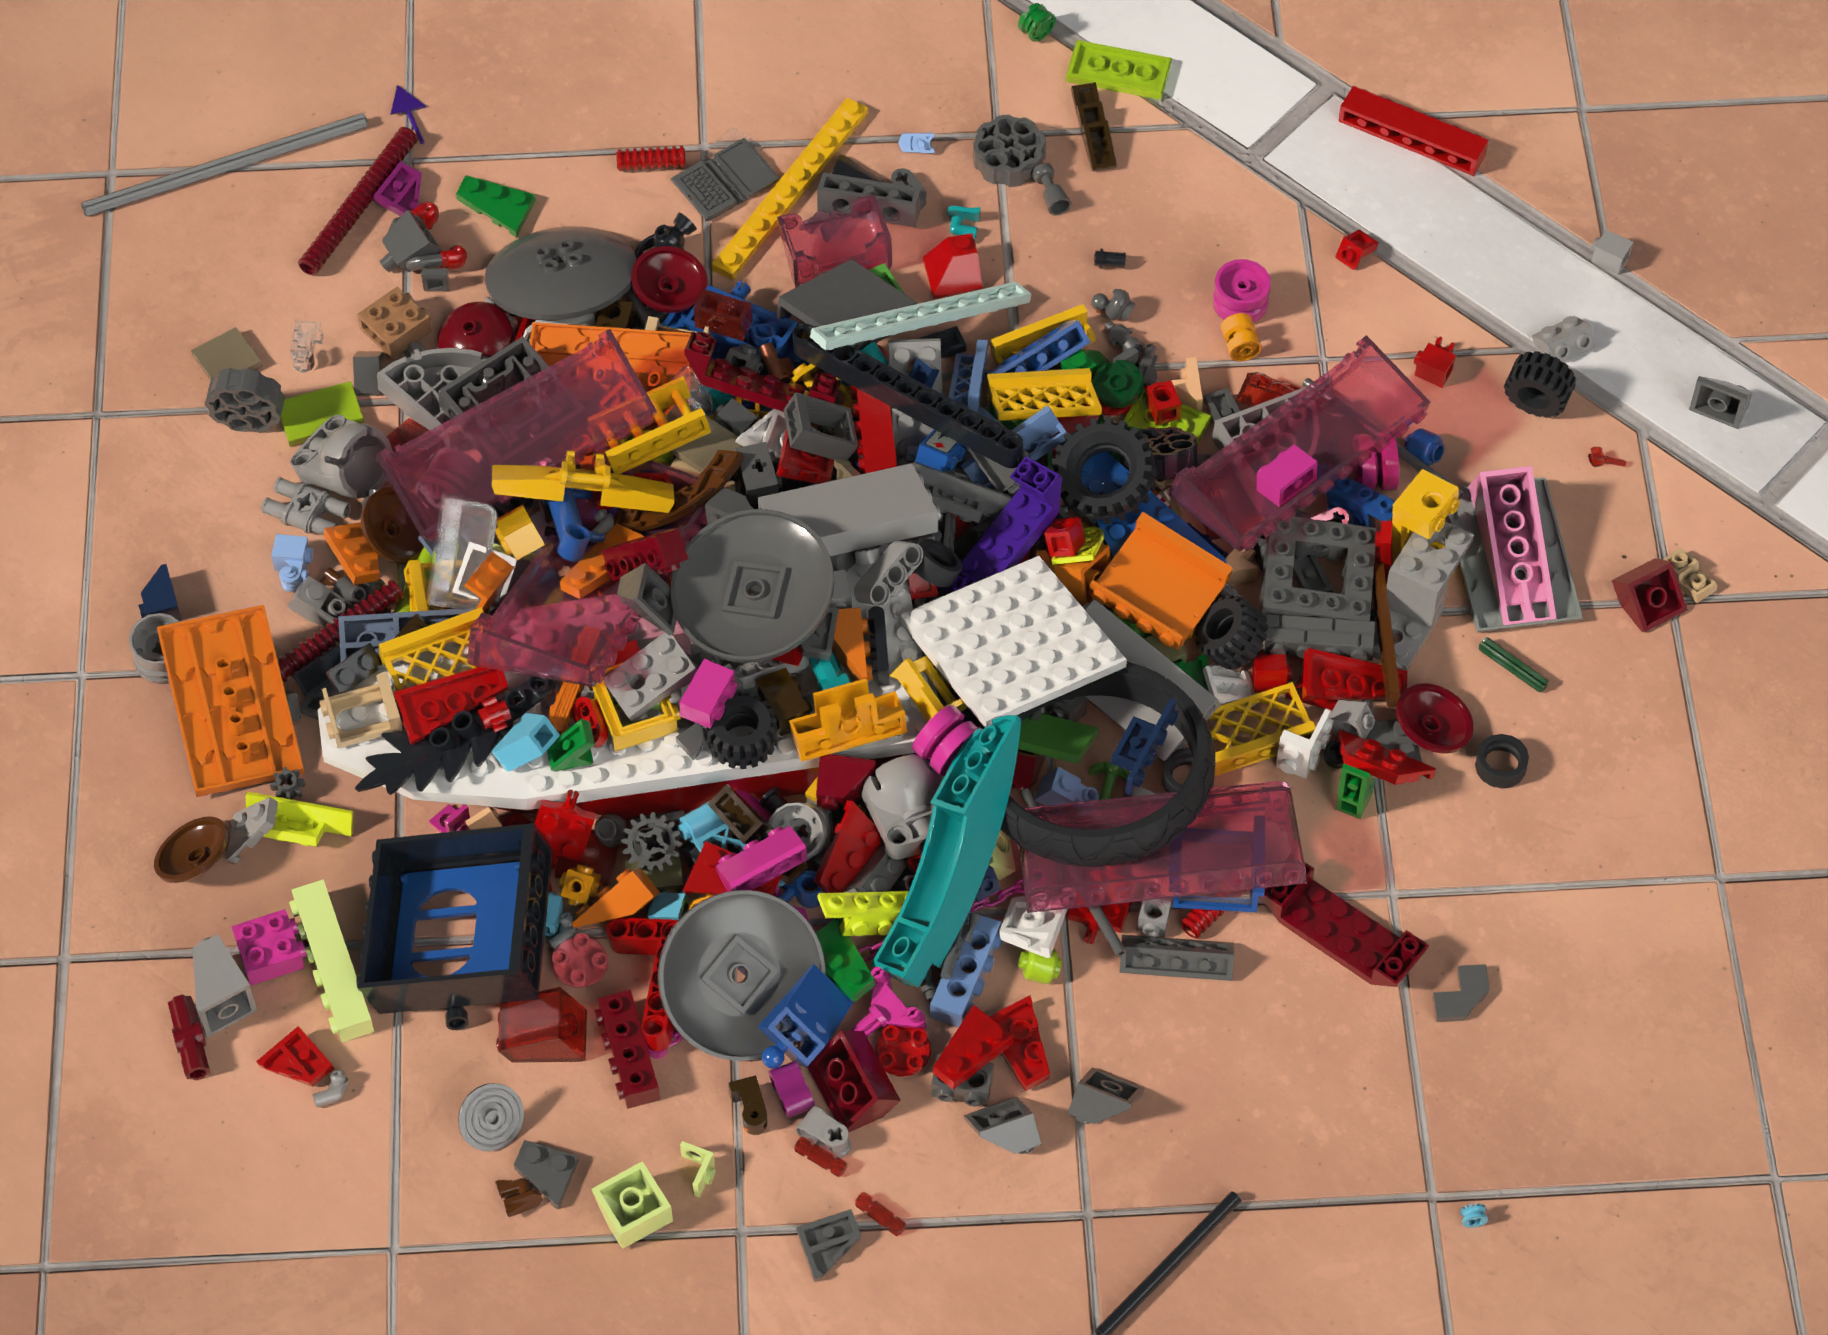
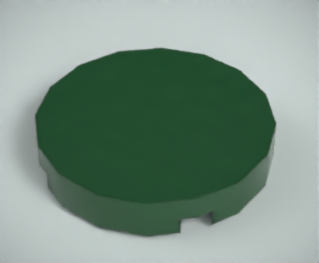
M1116 360V362L1111 364L1109 362L1103 364L1095 372L1092 378V385L1101 404L1113 409L1124 408L1132 405L1140 398L1144 390V379L1140 369L1132 362Z

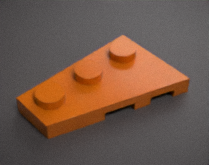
M361 522L324 528L323 536L353 585L379 580L378 554L373 551L366 541Z

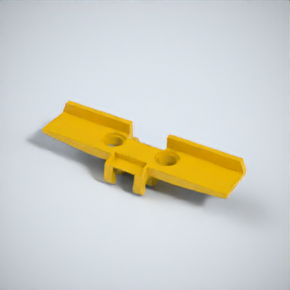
M569 450L566 453V461H562L561 468L532 465H492V488L494 494L563 501L565 488L602 491L601 506L669 513L674 505L673 484L629 475L612 474L611 466L605 464L604 454H596L594 470L576 468L575 451Z

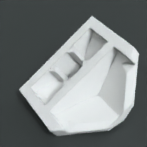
M1209 665L1203 669L1209 692L1218 699L1221 705L1255 695L1248 672H1238L1217 665Z

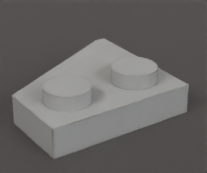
M269 797L234 813L231 820L232 827L226 860L234 864L238 863L241 860L240 852L246 846L253 848L260 838L274 827L278 801Z

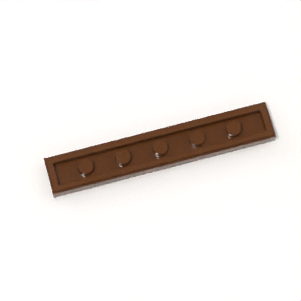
M1374 563L1372 592L1386 705L1388 708H1396L1399 701L1400 688L1384 563Z

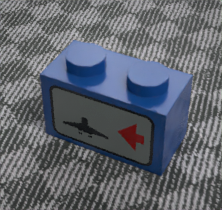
M933 429L919 445L915 461L946 473L948 471L952 472L958 460L962 461L965 458L968 449L959 442Z

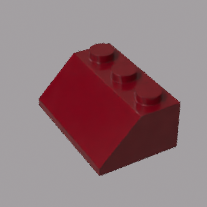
M841 1030L807 1066L835 1120L843 1124L848 1132L883 1118L901 1101L864 1031Z

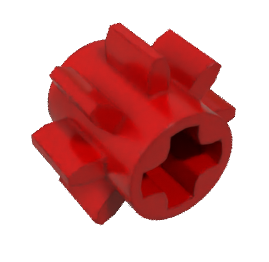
M494 696L482 701L484 708L477 711L484 728L492 727L495 733L507 728L505 721L510 720L511 715L505 701L497 702Z

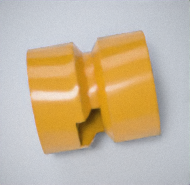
M1233 314L1221 323L1220 329L1232 360L1244 362L1259 355L1262 345L1256 333L1253 319L1249 314Z

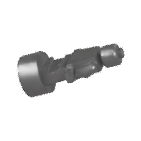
M1112 321L1105 323V329L1109 332L1107 338L1113 347H1115V344L1119 345L1124 352L1133 346L1139 351V356L1143 353L1145 345L1137 337L1130 336L1129 333H1133L1131 328L1115 325Z

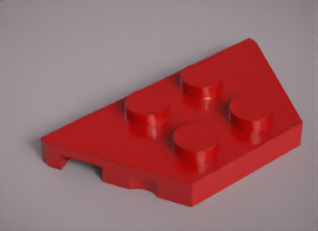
M786 427L777 475L817 484L828 482L832 475L834 460L791 448Z
M1338 730L1335 740L1341 743L1339 751L1343 755L1344 764L1370 773L1372 776L1394 785L1404 784L1405 782H1417L1420 775L1429 780L1434 778L1437 768L1410 758L1401 750H1390L1383 747L1376 740L1363 739L1344 730Z

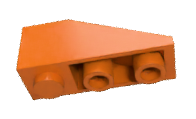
M861 607L839 609L832 651L854 681L862 679L873 681L872 665L866 664V658L870 657L869 641H864L863 634H868L867 618L861 617Z
M640 867L633 871L628 868L616 878L619 882L612 889L609 886L605 887L595 896L598 899L596 903L591 907L589 904H586L575 913L578 918L571 924L574 928L633 915L660 894V891Z

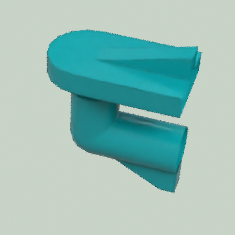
M948 207L947 215L952 217L950 224L951 234L958 236L973 233L975 241L977 227L962 225V220L979 222L981 207Z

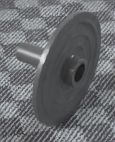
M488 1083L477 1087L467 1095L459 1110L458 1127L462 1137L469 1145L482 1151H494L505 1147L515 1139L522 1127L524 1119L522 1101L514 1090L503 1084Z

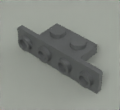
M913 462L916 472L922 474L924 487L930 489L933 503L939 506L941 513L950 512L956 514L963 521L979 523L982 514L996 519L1012 499L1011 496L919 462Z

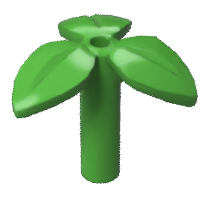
M1098 762L1090 767L1089 775L1106 774L1098 805L1109 807L1116 778L1121 776L1127 781L1130 771L1111 764V762Z

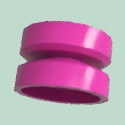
M1236 259L1225 263L1218 270L1215 277L1213 306L1216 313L1223 320L1233 314L1246 313L1252 317L1253 322L1259 321L1266 314L1269 306L1270 275L1263 266L1251 260Z
M1393 433L1379 434L1375 444L1370 435L1354 437L1353 467L1355 481L1373 490L1376 489L1377 482L1382 491H1396L1398 489L1399 457Z
M954 705L946 706L933 716L919 732L912 745L913 751L923 760L931 758L930 766L940 776L946 775L960 748L978 729L972 721L963 723L964 715Z

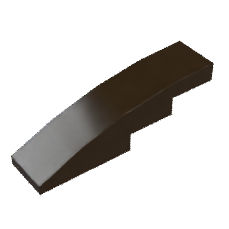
M1096 82L1072 86L1071 93L1092 172L1117 168L1108 121L1105 120L1102 101L1099 100Z
M727 784L708 803L710 808L743 844H748L754 840L760 842L768 838V833L774 830L754 808ZM803 862L782 874V880L791 886L805 872L809 865Z

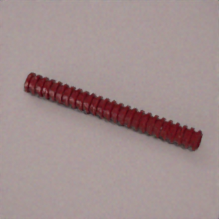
M400 127L394 138L382 150L373 165L370 166L369 170L361 178V181L357 183V186L353 188L344 203L337 209L336 214L332 216V219L324 226L319 236L311 243V247H308L302 258L299 259L298 265L303 272L312 276L317 275L323 264L330 258L331 253L335 251V248L339 246L340 242L348 234V231L355 225L356 220L360 218L373 201V197L398 163L405 159L414 144L417 143L418 137L413 130L407 127Z
M389 580L387 586L385 584L382 585L381 590L376 589L374 595L369 594L367 600L362 599L361 604L356 603L354 609L349 608L347 610L348 613H342L340 616L384 614V610H390L392 604L396 606L398 600L403 601L405 595L395 581ZM338 618L333 619L334 623L332 624L327 623L325 629L323 627L320 628L319 633L314 632L312 638L307 637L305 643L300 642L298 648L294 646L292 652L287 651L285 657H278L282 681H288L287 678L289 676L293 677L292 675L296 671L301 670L303 666L305 667L309 662L314 661L316 657H320L329 648L336 646V643L340 644Z

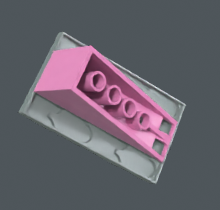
M1532 466L1480 472L1469 486L1459 487L1464 492V495L1460 499L1457 511L1454 514H1448L1447 520L1448 523L1474 534L1473 541L1459 562L1476 632H1490L1582 620L1581 608L1546 478H1534Z

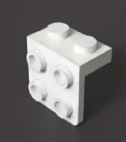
M1327 708L1324 710L1310 740L1287 730L1283 731L1279 742L1276 767L1287 774H1295L1305 779L1310 770H1316L1321 757L1318 754L1321 749L1325 750L1331 738L1329 734L1333 725V720L1330 719L1331 710Z

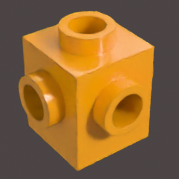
M579 864L577 867L568 869L567 873L564 872L560 879L559 888L562 889L560 896L568 898L567 903L583 907L584 903L594 902L597 899L595 896L601 891L602 884L599 883L601 875L593 873V868ZM577 882L581 884L580 891L575 890Z

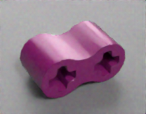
M796 1061L768 1071L773 1089L788 1119L810 1111L815 1106L811 1092L804 1081Z

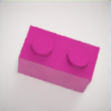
M1294 444L1286 451L1279 453L1277 458L1268 465H1264L1257 472V491L1278 507H1281L1317 479V461Z
M704 659L679 702L680 716L711 729L714 721L721 719L725 710L724 704L728 698L731 699L736 692L737 683H735L734 671Z

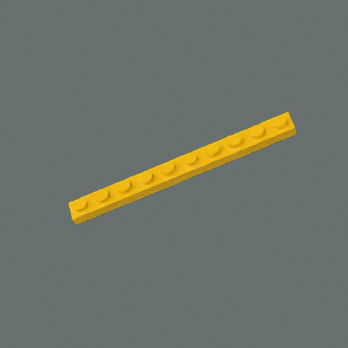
M848 97L844 100L713 261L711 266L714 272L732 281L736 278L866 117L868 107Z

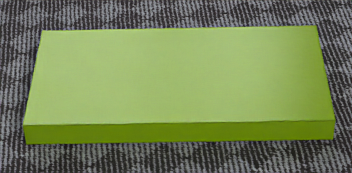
M1077 40L1066 74V82L1080 85L1096 82L1097 88L1162 100L1172 58Z

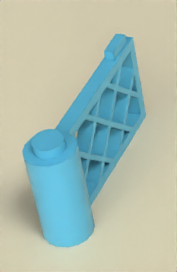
M709 802L679 819L677 829L680 831L681 837L684 840L688 839L690 842H693L699 852H701L705 841L710 839L722 842L721 848L725 849V845L728 843L740 846V852L744 851L743 847L746 844H743L741 840L727 837L730 828L710 808ZM781 879L777 888L785 885L786 883Z

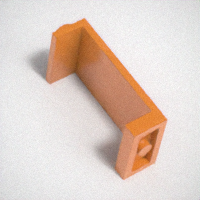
M493 551L464 585V587L481 598L477 608L482 607L485 616L514 569V566ZM463 601L457 609L474 607Z

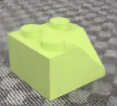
M643 1161L592 1188L593 1195L604 1219L622 1249L673 1222L671 1205Z

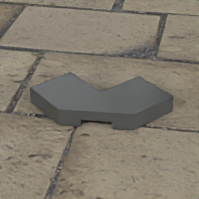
M1486 964L1458 966L1457 975L1460 991L1433 993L1436 1022L1464 1021L1478 1003L1489 994L1490 988Z

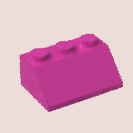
M782 826L777 827L768 833V838L760 842L758 840L751 841L743 847L744 851L734 856L733 853L722 857L718 861L719 864L716 865V872L726 890H754L807 861L806 846L792 827L788 826L784 829Z

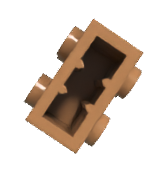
M398 286L357 314L360 330L391 359L410 347V343L418 342L432 332L430 323L432 318L429 312L423 307L420 308L415 303L413 297L408 292L404 293Z

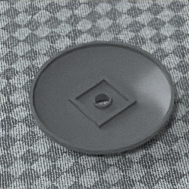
M580 226L549 228L527 234L503 247L488 264L485 273L486 289L495 304L503 310L520 317L536 320L576 318L599 311L620 299L632 286L631 273L637 259L630 245L610 232Z
M769 509L738 511L721 517L707 525L686 545L685 549L689 559L679 563L681 568L673 571L670 593L673 611L687 637L697 647L714 657L743 663L776 658L803 643L813 634L824 619L830 607L834 591V569L828 550L821 538L800 519ZM756 585L762 587L758 595L751 596L748 594L751 587Z
M752 890L722 892L694 905L677 921L670 931L663 946L658 967V987L661 1002L674 1028L687 1042L697 1049L726 1060L748 1061L760 1059L767 1047L776 1045L758 1026L812 964H815L825 974L824 955L818 937L811 925L799 911L787 902L770 894ZM738 966H742L746 971V976L741 982H735L732 978V972ZM780 1023L775 1027L777 1030L780 1029Z

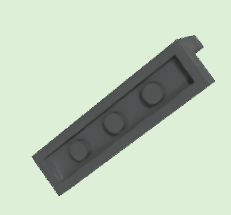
M1122 935L1121 942L1126 949V954L1120 957L1119 973L1232 981L1234 943Z

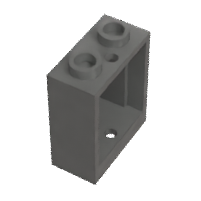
M796 392L783 409L791 448L833 460H848L857 451L858 439L856 438L851 408ZM810 422L832 428L835 436L812 430Z

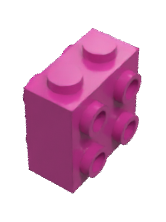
M286 909L231 926L250 986L305 969L302 958L307 957L302 941L296 942L294 935L299 934L294 917L288 918Z

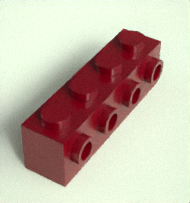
M678 528L625 541L601 551L605 560L606 571L612 581L620 580L623 575L644 563L659 575L681 568L679 563L689 559Z
M631 989L598 998L599 1009L594 1010L598 1026L604 1025L606 1033L601 1034L605 1051L611 1050L613 1058H609L608 1061L612 1075L617 1074L619 1078V1083H615L619 1100L625 1099L627 1109L659 1101V1086Z

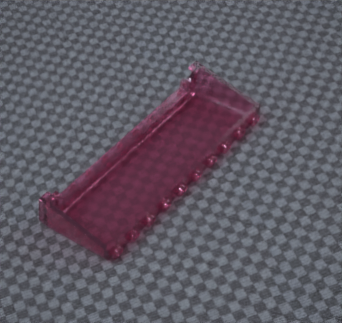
M611 329L599 334L600 339L596 340L594 345L592 342H589L585 348L408 443L402 446L400 444L395 446L396 452L393 450L389 451L386 448L376 454L378 465L423 540L435 541L444 535V530L450 527L457 529L468 522L466 518L474 514L477 517L491 510L490 506L498 501L500 504H503L514 498V496L494 494L492 488V465H532L561 468L562 461H566L567 450L575 451V464H578L585 459L583 455L591 451L594 454L608 447L607 442L616 438L617 441L628 437L631 434L630 430L637 426L644 428L654 422L653 417L657 414V410Z
M1366 335L1356 343L1358 346L1356 352H1348L1342 362L1197 468L1194 466L1190 469L1186 467L1177 473L1169 495L1175 502L1236 550L1242 551L1244 549L1247 552L1257 544V539L1262 535L1267 537L1272 534L1277 528L1278 523L1281 521L1284 523L1288 522L1296 514L1298 508L1301 506L1303 508L1308 507L1315 500L1314 496L1318 493L1325 494L1333 487L1334 481L1338 478L1344 480L1351 474L1353 467L1357 464L1360 466L1364 465L1372 457L1371 454L1376 450L1378 452L1383 451L1390 444V440L1393 437L1400 438L1409 429L1408 426L1413 422L1415 424L1420 423L1428 414L1426 410L1430 401ZM1295 444L1317 461V479L1281 507H1278L1257 491V472L1262 466L1268 465L1276 459L1279 453L1286 451Z
M1282 781L1211 788L1201 812L1182 834L1160 850L1146 857L1143 856L1140 859L1123 864L1104 865L1103 867L1072 866L1048 860L1046 857L1042 858L1018 845L1027 913L1307 883L1293 796L1290 786ZM1177 792L1025 808V810L1045 821L1060 826L1077 829H1106L1126 825L1149 816L1169 802Z

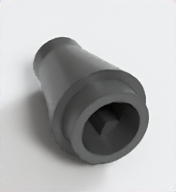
M348 576L338 579L333 586V592L349 602L361 603V600L366 598V590L359 584L353 585Z

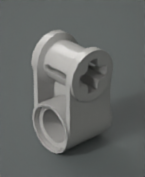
M813 1106L795 1128L797 1134L803 1140L816 1146L832 1158H843L850 1151L851 1144L847 1128L819 1107Z

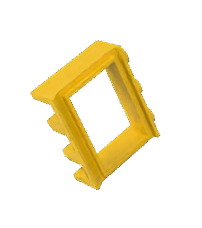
M623 663L595 672L587 671L589 690L594 691L595 700L601 708L608 730H610L614 751L678 732L677 720L681 718L677 705H671L669 700L671 694L659 702L663 711L662 715L622 727L603 678Z

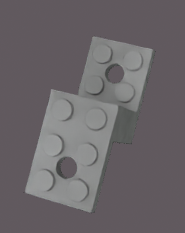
M940 338L888 340L889 366L909 376L911 371L908 369V363L911 360L917 359V357L925 359L940 370L932 389L942 394ZM890 406L897 463L900 459L905 458L907 446L919 447L933 429Z
M1446 521L1443 528L1439 532H1435L1429 540L1413 532L1389 570L1386 588L1392 633L1401 638L1400 642L1394 643L1397 669L1408 670L1441 617L1449 578L1474 538V534ZM1440 542L1444 545V548L1434 549L1430 544ZM1375 618L1373 621L1375 622L1373 657L1381 661Z
M664 632L606 675L603 681L628 718L634 722L676 689L681 693V688L691 683L704 659L723 666L724 660L714 657L703 650L691 656L673 634L669 636ZM733 662L731 664V667L734 670L735 668L747 663ZM645 679V684L642 688L634 689V684L637 680Z

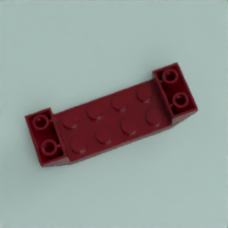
M705 332L691 333L684 354L703 386L784 412L783 409L796 392L831 403L835 401L841 381L837 380L832 374L816 373L811 390L808 391L800 384H787L781 382L775 376H763L757 374L751 368L733 366L724 359H711L717 340Z
M1291 854L1265 884L1264 896H1260L1278 922L1369 984L1397 987L1428 950L1429 945L1407 930L1401 937H1398L1313 880L1315 868L1294 854Z

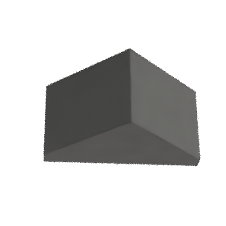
M357 351L353 356L354 392L356 396H381V391L378 390L377 373L383 369V351Z

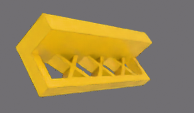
M1084 304L991 339V356L996 364L999 365L1003 362L1002 359L1015 355L1069 320H1078L1091 343L1096 342V335L1087 322L1088 311Z

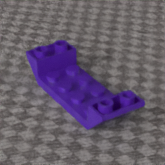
M1026 456L1010 476L1020 489L961 562L962 570L952 585L949 587L937 586V588L946 594H950L1018 565L1059 513L1062 477Z

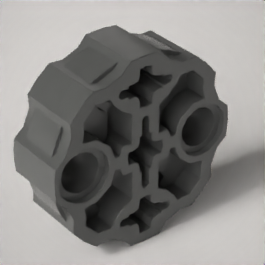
M1000 115L990 122L983 123L976 131V139L973 142V164L983 174V179L989 183L1004 184L1008 187L1022 186L1025 181L1033 179V169L1045 160L1046 140L1044 133L1040 132L1036 128L1035 123L1028 118Z
M228 368L221 370L219 375L211 378L205 406L209 409V416L214 421L228 426L231 430L263 433L270 431L273 425L279 424L285 395L281 392V385L275 379L268 378L259 371L248 368L242 370Z

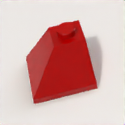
M973 233L947 237L923 256L933 299L983 289L978 252Z

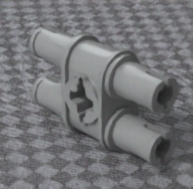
M281 477L274 484V492L291 498L290 503L286 505L267 497L261 506L262 513L281 519V522L286 526L297 527L304 530L307 534L315 532L324 535V528L338 526L337 523L321 518L324 512L346 519L351 510L350 503L331 497V494L326 490L321 491L310 487L308 483L297 484Z

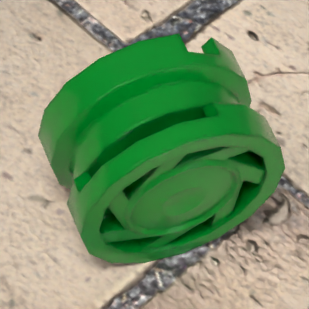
M1034 3L1029 6L1030 10L1027 13L1023 12L1018 21L1019 30L1024 34H1028V38L1034 42L1044 39L1056 23L1055 15L1048 11L1042 3Z

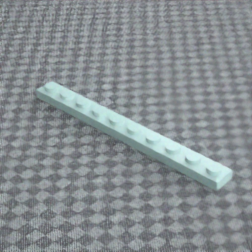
M1012 282L812 328L810 337L824 350H832L841 346L854 345L855 343L867 340H875L876 338L896 335L901 332L935 326L944 322L957 321L958 319L977 316L987 312L1017 307L1018 305L1030 303L1031 293L1018 282Z

